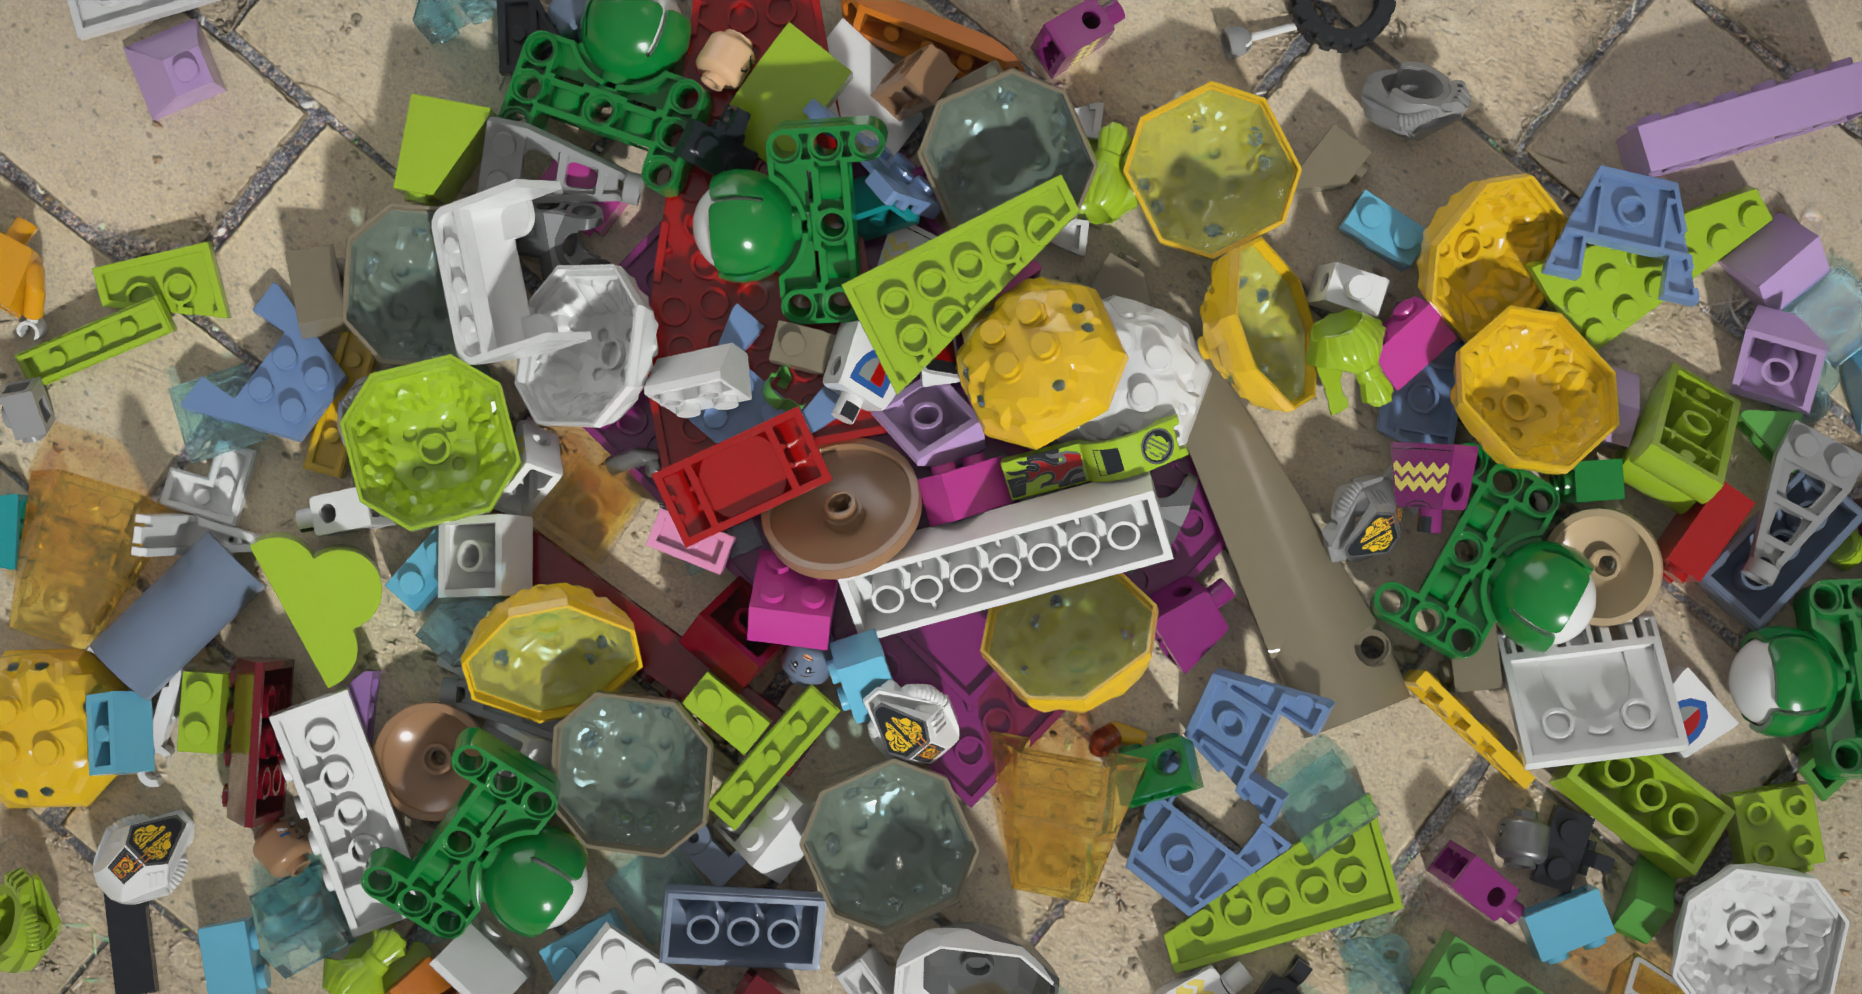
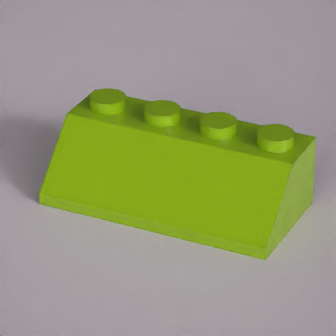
M1661 754L1558 766L1548 782L1673 879L1691 877L1697 874L1736 812Z

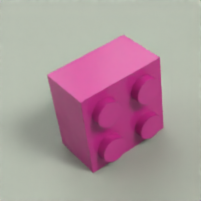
M761 549L749 604L747 640L828 650L838 579H818L800 574L785 565L773 551Z

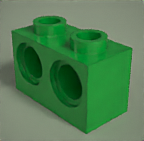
M1622 459L1580 461L1568 473L1550 474L1549 483L1559 493V504L1625 499Z
M1168 733L1156 737V743L1144 747L1141 744L1127 745L1118 749L1119 754L1107 757L1117 804L1131 809L1204 788L1193 742L1183 736H1179L1178 733ZM1178 754L1180 758L1178 768L1168 773L1166 767L1168 759L1172 755ZM1141 765L1142 776L1136 783L1132 784L1130 781L1131 770L1135 766Z

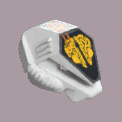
M888 680L862 699L871 719L867 725L869 736L875 747L884 754L886 759L896 757L910 763L932 764L959 740L958 719L948 694L945 695L939 692L932 685L907 684L900 687L895 681Z
M182 809L151 818L145 814H136V816L131 815V817L127 816L117 820L112 826L106 828L94 858L93 874L98 887L111 900L127 905L140 904L170 895L173 889H176L183 880L182 877L185 876L189 859L187 858L186 848L194 840L195 823Z

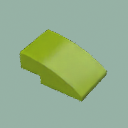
M789 22L757 63L730 103V105L737 106L751 114L745 133H743L746 138L742 145L758 153L757 157L767 164L766 141L774 126L786 120L810 119L803 110L812 99L817 100L829 109L852 81L853 72ZM789 135L776 137L777 145L782 150L793 151L797 148L795 140Z

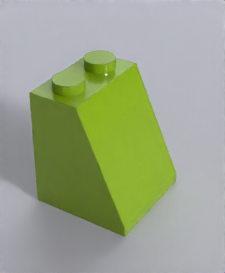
M411 93L393 188L404 195V201L411 202L412 205L444 206L452 203L482 160L488 118L490 116L498 117V115L489 107Z

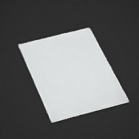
M842 18L826 38L829 54L853 72L852 81L838 97L841 117L869 115L881 119L888 130L885 146L895 155L924 117L920 111L899 122L870 96L894 64ZM834 102L829 110L838 115L836 103ZM871 130L860 131L872 140L874 138L879 140L878 136Z

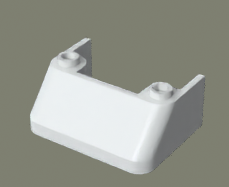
M514 179L444 205L434 213L432 233L455 348L458 357L469 365L488 364L547 354L592 339L591 331L559 332L557 323L548 314L530 315L515 239L527 235L532 230L535 222L532 200L560 190V181Z

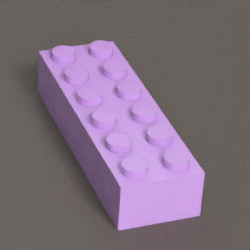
M1852 57L1832 62L1827 65V68L1814 72V68L1794 73L1789 76V79L1776 83L1775 79L1752 86V90L1739 95L1737 90L1714 97V101L1705 103L1701 107L1699 102L1683 105L1676 108L1675 112L1663 116L1664 119H1662L1661 113L1640 118L1637 120V123L1627 126V133L1616 140L1624 170L1658 177L1851 121L1862 115V61L1853 63Z

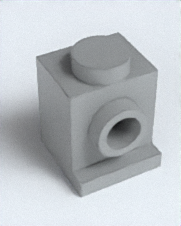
M41 376L10 382L0 386V405H3L1 408L2 419L5 426L12 429L15 440L22 439L24 443H30L44 438L56 418Z

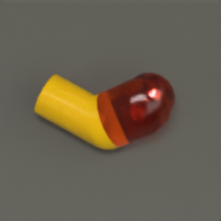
M1111 721L1094 730L1089 738L1088 749L1093 756L1102 758L1108 755L1109 750L1121 743L1125 745L1141 744L1143 747L1147 731L1119 721Z

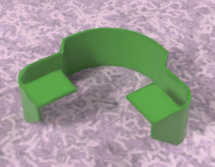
M781 366L776 373H771L763 384V397L776 410L783 409L784 411H789L797 406L802 410L806 404L799 405L789 398H781L773 391L770 385L775 377H780L777 385L786 390L792 380L788 367Z

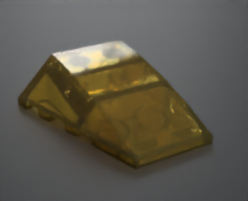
M32 470L8 627L19 632L87 651L90 647L89 645L97 638L117 610V604L126 591L131 590L140 578L138 576L151 558L131 555L132 547L143 546V543H132L134 526H145V523L135 522L136 514H177V512L136 491L65 470Z
M991 731L990 737L1012 889L1089 904L1148 759L1108 752L1104 761L1098 762L1029 749L1030 738Z

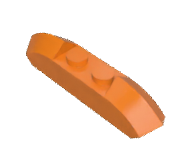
M840 1L842 18L872 45L906 57L932 43L936 48L945 52L950 62L959 70L955 76L956 78L960 79L995 60L998 61L1003 72L1014 68L1026 73L1020 60L995 39L902 1Z

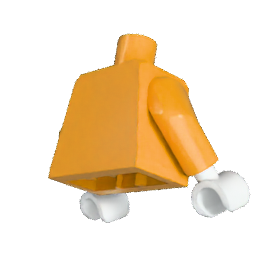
M16 216L6 234L0 232V309L18 319L23 314L26 320L17 326V334L20 337L26 336L29 332V326H31L35 330L34 341L36 342L46 336L48 332L47 323L42 319L46 299L45 267L43 266V259L36 251L28 247L38 228L27 220Z

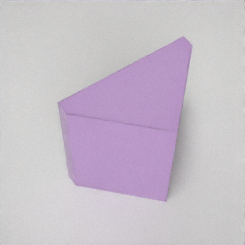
M1778 212L1772 217V221L1738 245L1718 263L1756 308L1758 305L1784 311L1830 273L1831 270L1820 237L1782 212Z

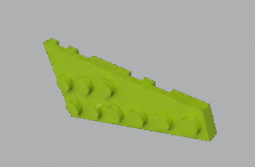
M1062 175L841 285L896 395L1079 213L1080 210Z
M1745 186L1708 199L1702 205L1688 210L1683 209L1687 232L1684 233L1688 254H1692L1694 269L1692 270L1693 279L1773 220L1757 188ZM1588 244L1585 247L1581 276L1576 281L1542 274L1541 268L1546 260H1535L1524 264L1551 311L1562 313L1596 351L1663 302V300L1658 299L1663 260Z
M1367 792L1294 842L1287 851L1275 857L1191 916L1185 917L1163 932L1162 935L1174 974L1404 909L1371 793Z

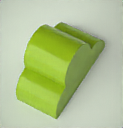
M1672 362L1654 387L1643 408L1642 414L1637 419L1629 448L1617 450L1613 459H1622L1624 482L1679 515L1688 511L1696 501L1701 504L1707 503L1724 485L1741 401L1677 363Z
M286 532L267 533L252 540L249 546L325 684L330 688L341 682L350 673L357 658L356 628L366 623L374 615L381 602L382 583L376 563L366 552L351 545H331L314 552L303 539Z

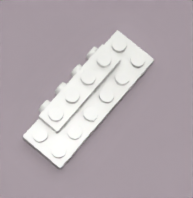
M345 687L272 713L269 719L284 759L280 760L282 773L287 782L293 781L298 792V795L294 796L297 812L301 819L308 818L312 832L308 833L310 846L315 856L321 854L326 865V868L322 869L325 885L329 892L336 891L353 938L406 919L405 916L369 896L361 886L363 871L369 854L373 850L380 847H389L413 860L349 688ZM375 870L380 875H390L387 871ZM417 890L409 891L410 893L416 896L424 895L422 892Z

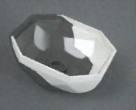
M965 922L926 930L915 936L904 946L896 964L894 994H1058L1060 979L1049 962L1031 943L1001 927L981 922Z

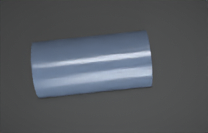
M1798 470L1788 480L1786 496L1789 501L1802 508H1807L1823 493L1824 486L1822 482ZM1848 496L1782 566L1772 586L1760 584L1742 573L1749 558L1760 510L1725 546L1701 582H1698L1699 586L1723 611L1751 630L1763 628L1862 522V508ZM1778 509L1770 527V535L1782 542L1789 541L1799 527L1800 519ZM1761 557V558H1760V559H1762V560H1764V561L1770 563V561H1769L1767 558H1765V557Z
M207 531L89 646L96 656L122 682L139 696L149 701L266 586L211 532Z
M665 883L660 923L659 963L819 971L827 904L821 891Z

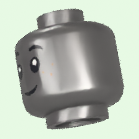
M1515 809L1514 816H1506L1499 821L1495 852L1504 859L1503 864L1505 866L1535 870L1536 864L1543 863L1547 858L1550 827L1545 822L1538 820L1537 812Z

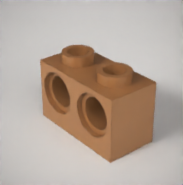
M930 43L895 62L870 96L900 122L934 105L959 70L950 62L945 52Z

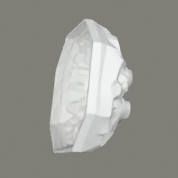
M615 264L557 265L529 299L530 315L548 314L557 323L559 332L591 331L592 339L547 354L518 358L514 384L536 424L543 426L601 428L618 421L638 400L639 393L643 390L648 379V374L653 370L652 359L658 354L659 348L656 333L659 324L655 320L654 312L649 306L648 296L639 289L635 278L630 276L621 266Z
M1117 295L1102 299L1129 359L1109 410L1057 438L1058 443L1077 439L1085 441L1109 440L1138 431L1150 425L1156 419L1178 414L1180 423L1174 426L1178 445L1187 444L1212 376L1206 359L1199 352L1198 342L1189 323L1164 310ZM1081 308L1074 312L1081 313L1085 310V308ZM1082 323L1081 328L1086 332L1094 330L1091 323ZM1060 379L1055 380L1052 387L1056 391H1061L1065 387V382Z
M1757 863L1730 864L1685 894L1675 924L1670 973L1685 994H1834L1850 922L1815 875Z

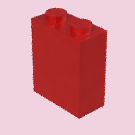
M1724 481L1723 487L1707 503L1701 504L1696 501L1684 514L1679 515L1676 513L1657 540L1663 559L1662 580L1669 584H1672L1673 581L1684 584V582H1701L1751 511L1755 502Z

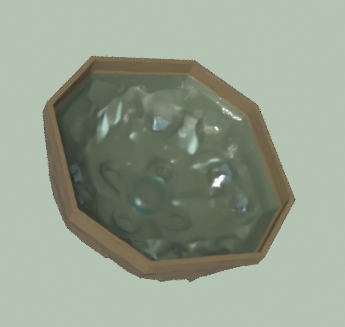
M1014 68L939 99L917 153L946 220L952 229L1059 175H1062L1080 210L1098 167V161L1067 90Z
M389 203L346 239L342 322L380 364L403 366L449 354L460 359L455 348L432 233V218L440 207Z
M597 690L554 726L551 772L559 778L561 783L556 813L585 848L665 858L708 823L714 771L712 767L714 743L701 729L697 718L692 717L681 702L676 699L645 695L640 692L619 693Z
M896 757L861 769L838 782L820 789L799 842V846L832 917L884 936H888L960 903L980 852V848L948 777Z

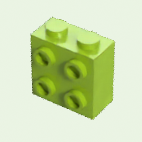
M1794 780L1721 794V800L1736 811L1727 825L1734 864L1757 863L1806 873L1814 870L1813 864L1826 862L1814 794L1807 782Z

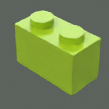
M210 670L183 671L177 751L219 754L225 752L227 745L231 744L232 728L228 727L227 714L229 706L234 704L235 688L230 686V672Z
M708 671L681 703L743 755L751 749L773 722L772 719L741 694L735 692L712 671Z

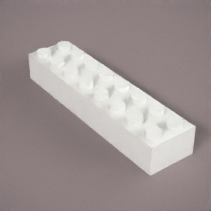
M1150 471L1121 480L1091 482L985 511L957 521L916 530L904 548L888 562L862 575L838 579L858 634L875 628L878 638L1174 558Z

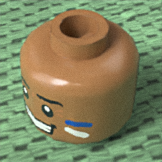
M276 819L265 823L255 833L253 854L273 877L281 878L288 875L297 877L311 864L309 857L313 851L308 836L293 820Z

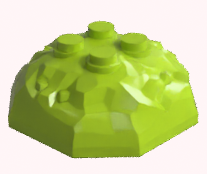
M452 354L370 373L340 421L360 503L410 532L491 512L521 464L501 383Z

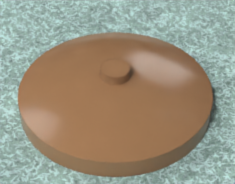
M855 438L819 445L818 448L833 480L762 512V527L775 555L792 570L818 579H844L859 576L888 562L911 539L919 523L922 511V496L918 480L913 468L905 457L884 443L866 438Z

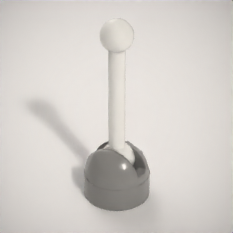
M1289 23L1251 34L1242 26H1232L1221 30V44L1225 56L1231 60L1248 53L1252 47V41L1297 30V27L1294 23Z

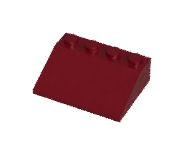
M238 657L236 665L234 664L231 668L230 686L235 688L234 704H231L228 709L227 724L229 728H232V740L225 750V766L230 768L229 783L224 785L222 792L223 807H227V818L244 828H254L285 816L287 781L280 766V760L284 759L269 717L274 712L292 706L295 659Z

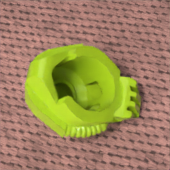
M20 867L5 873L4 883L0 885V971L14 974L31 971L57 938L62 929V922L42 879L37 873L30 876L25 868Z

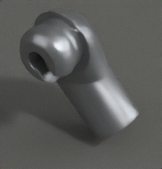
M632 447L605 459L606 468L613 476L635 467L645 466L646 475L652 477L651 474L662 469L659 450Z

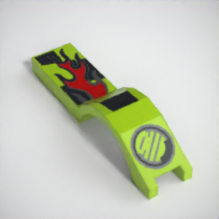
M1178 414L1156 419L1150 425L1125 436L1102 441L1077 439L1002 458L1001 467L1011 499L1016 500L1088 481L1110 482L1146 473L1188 455L1187 444L1179 446L1174 431V426L1180 423Z

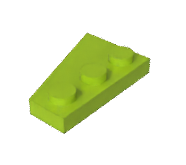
M211 241L92 268L102 307L123 309L160 293L171 313L232 318Z

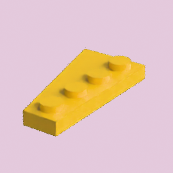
M1409 669L1403 675L1407 688L1511 784L1517 788L1526 789L1536 777L1528 770H1524L1521 755L1513 749L1509 752L1499 742L1501 739L1499 734L1484 722L1480 724L1470 714L1472 710L1459 698L1452 696L1442 686L1443 684L1431 672L1426 669Z

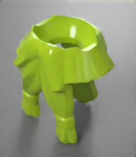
M1113 121L1100 129L1098 140L1088 139L1098 161V167L1077 219L1088 220L1094 225L1101 223L1112 224L1125 214L1137 209L1138 202L1133 192L1129 189L1130 186L1122 173L1132 139L1128 134L1127 127Z
M1351 308L1337 313H1330L1324 319L1315 322L1310 331L1306 362L1307 365L1316 368L1324 387L1325 397L1328 400L1330 415L1338 414L1349 406L1348 399L1343 394L1340 382L1343 371L1354 373L1357 382L1360 384L1362 403H1368L1373 407L1386 405L1392 401V393L1394 391L1393 385L1383 373L1379 363L1386 328L1382 325L1380 319Z
M395 922L363 934L342 960L324 956L322 988L329 994H385L384 992L422 958L431 957L433 952L425 942L419 939L413 942L409 951L406 952L407 941L401 933L393 928L397 924Z

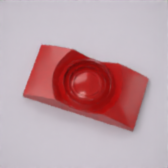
M799 406L651 474L685 548L833 480Z

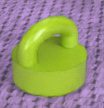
M1854 530L1830 555L1828 560L1843 571H1848L1862 561V536Z

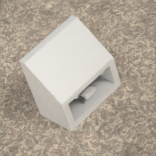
M728 343L657 359L644 385V394L682 418L696 417L701 414V410L710 408L718 410L736 408L739 405L738 402L752 400L748 354L735 344Z
M780 779L735 831L720 817L713 826L751 867L781 884L804 856L799 842L813 804L783 779Z

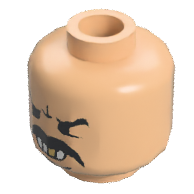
M731 29L711 34L696 59L697 68L702 74V82L715 91H722L723 88L729 90L738 89L756 60L750 40L741 33Z

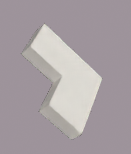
M219 440L208 477L170 467L159 505L238 527L260 451Z

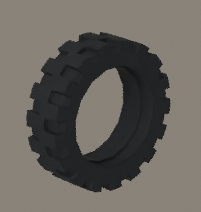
M1290 0L1288 2L1289 14L1292 13L1294 17L1292 23L1295 24L1297 31L1301 29L1305 34L1303 38L1310 44L1315 42L1320 45L1319 49L1329 52L1330 49L1337 50V53H1347L1351 49H1361L1376 39L1389 24L1391 14L1396 7V1L1373 0V9L1365 22L1358 27L1341 29L1334 28L1323 22L1314 11L1311 0Z

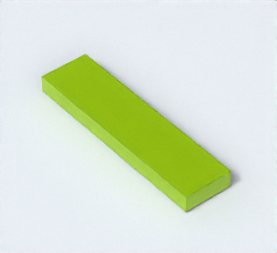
M159 293L15 354L14 357L26 379L41 376L45 386L177 330V327Z
M810 684L712 795L709 808L735 831L842 709L815 685Z

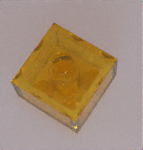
M576 452L564 469L563 476L547 494L532 517L534 521L594 562L603 564L647 501V498L583 454Z

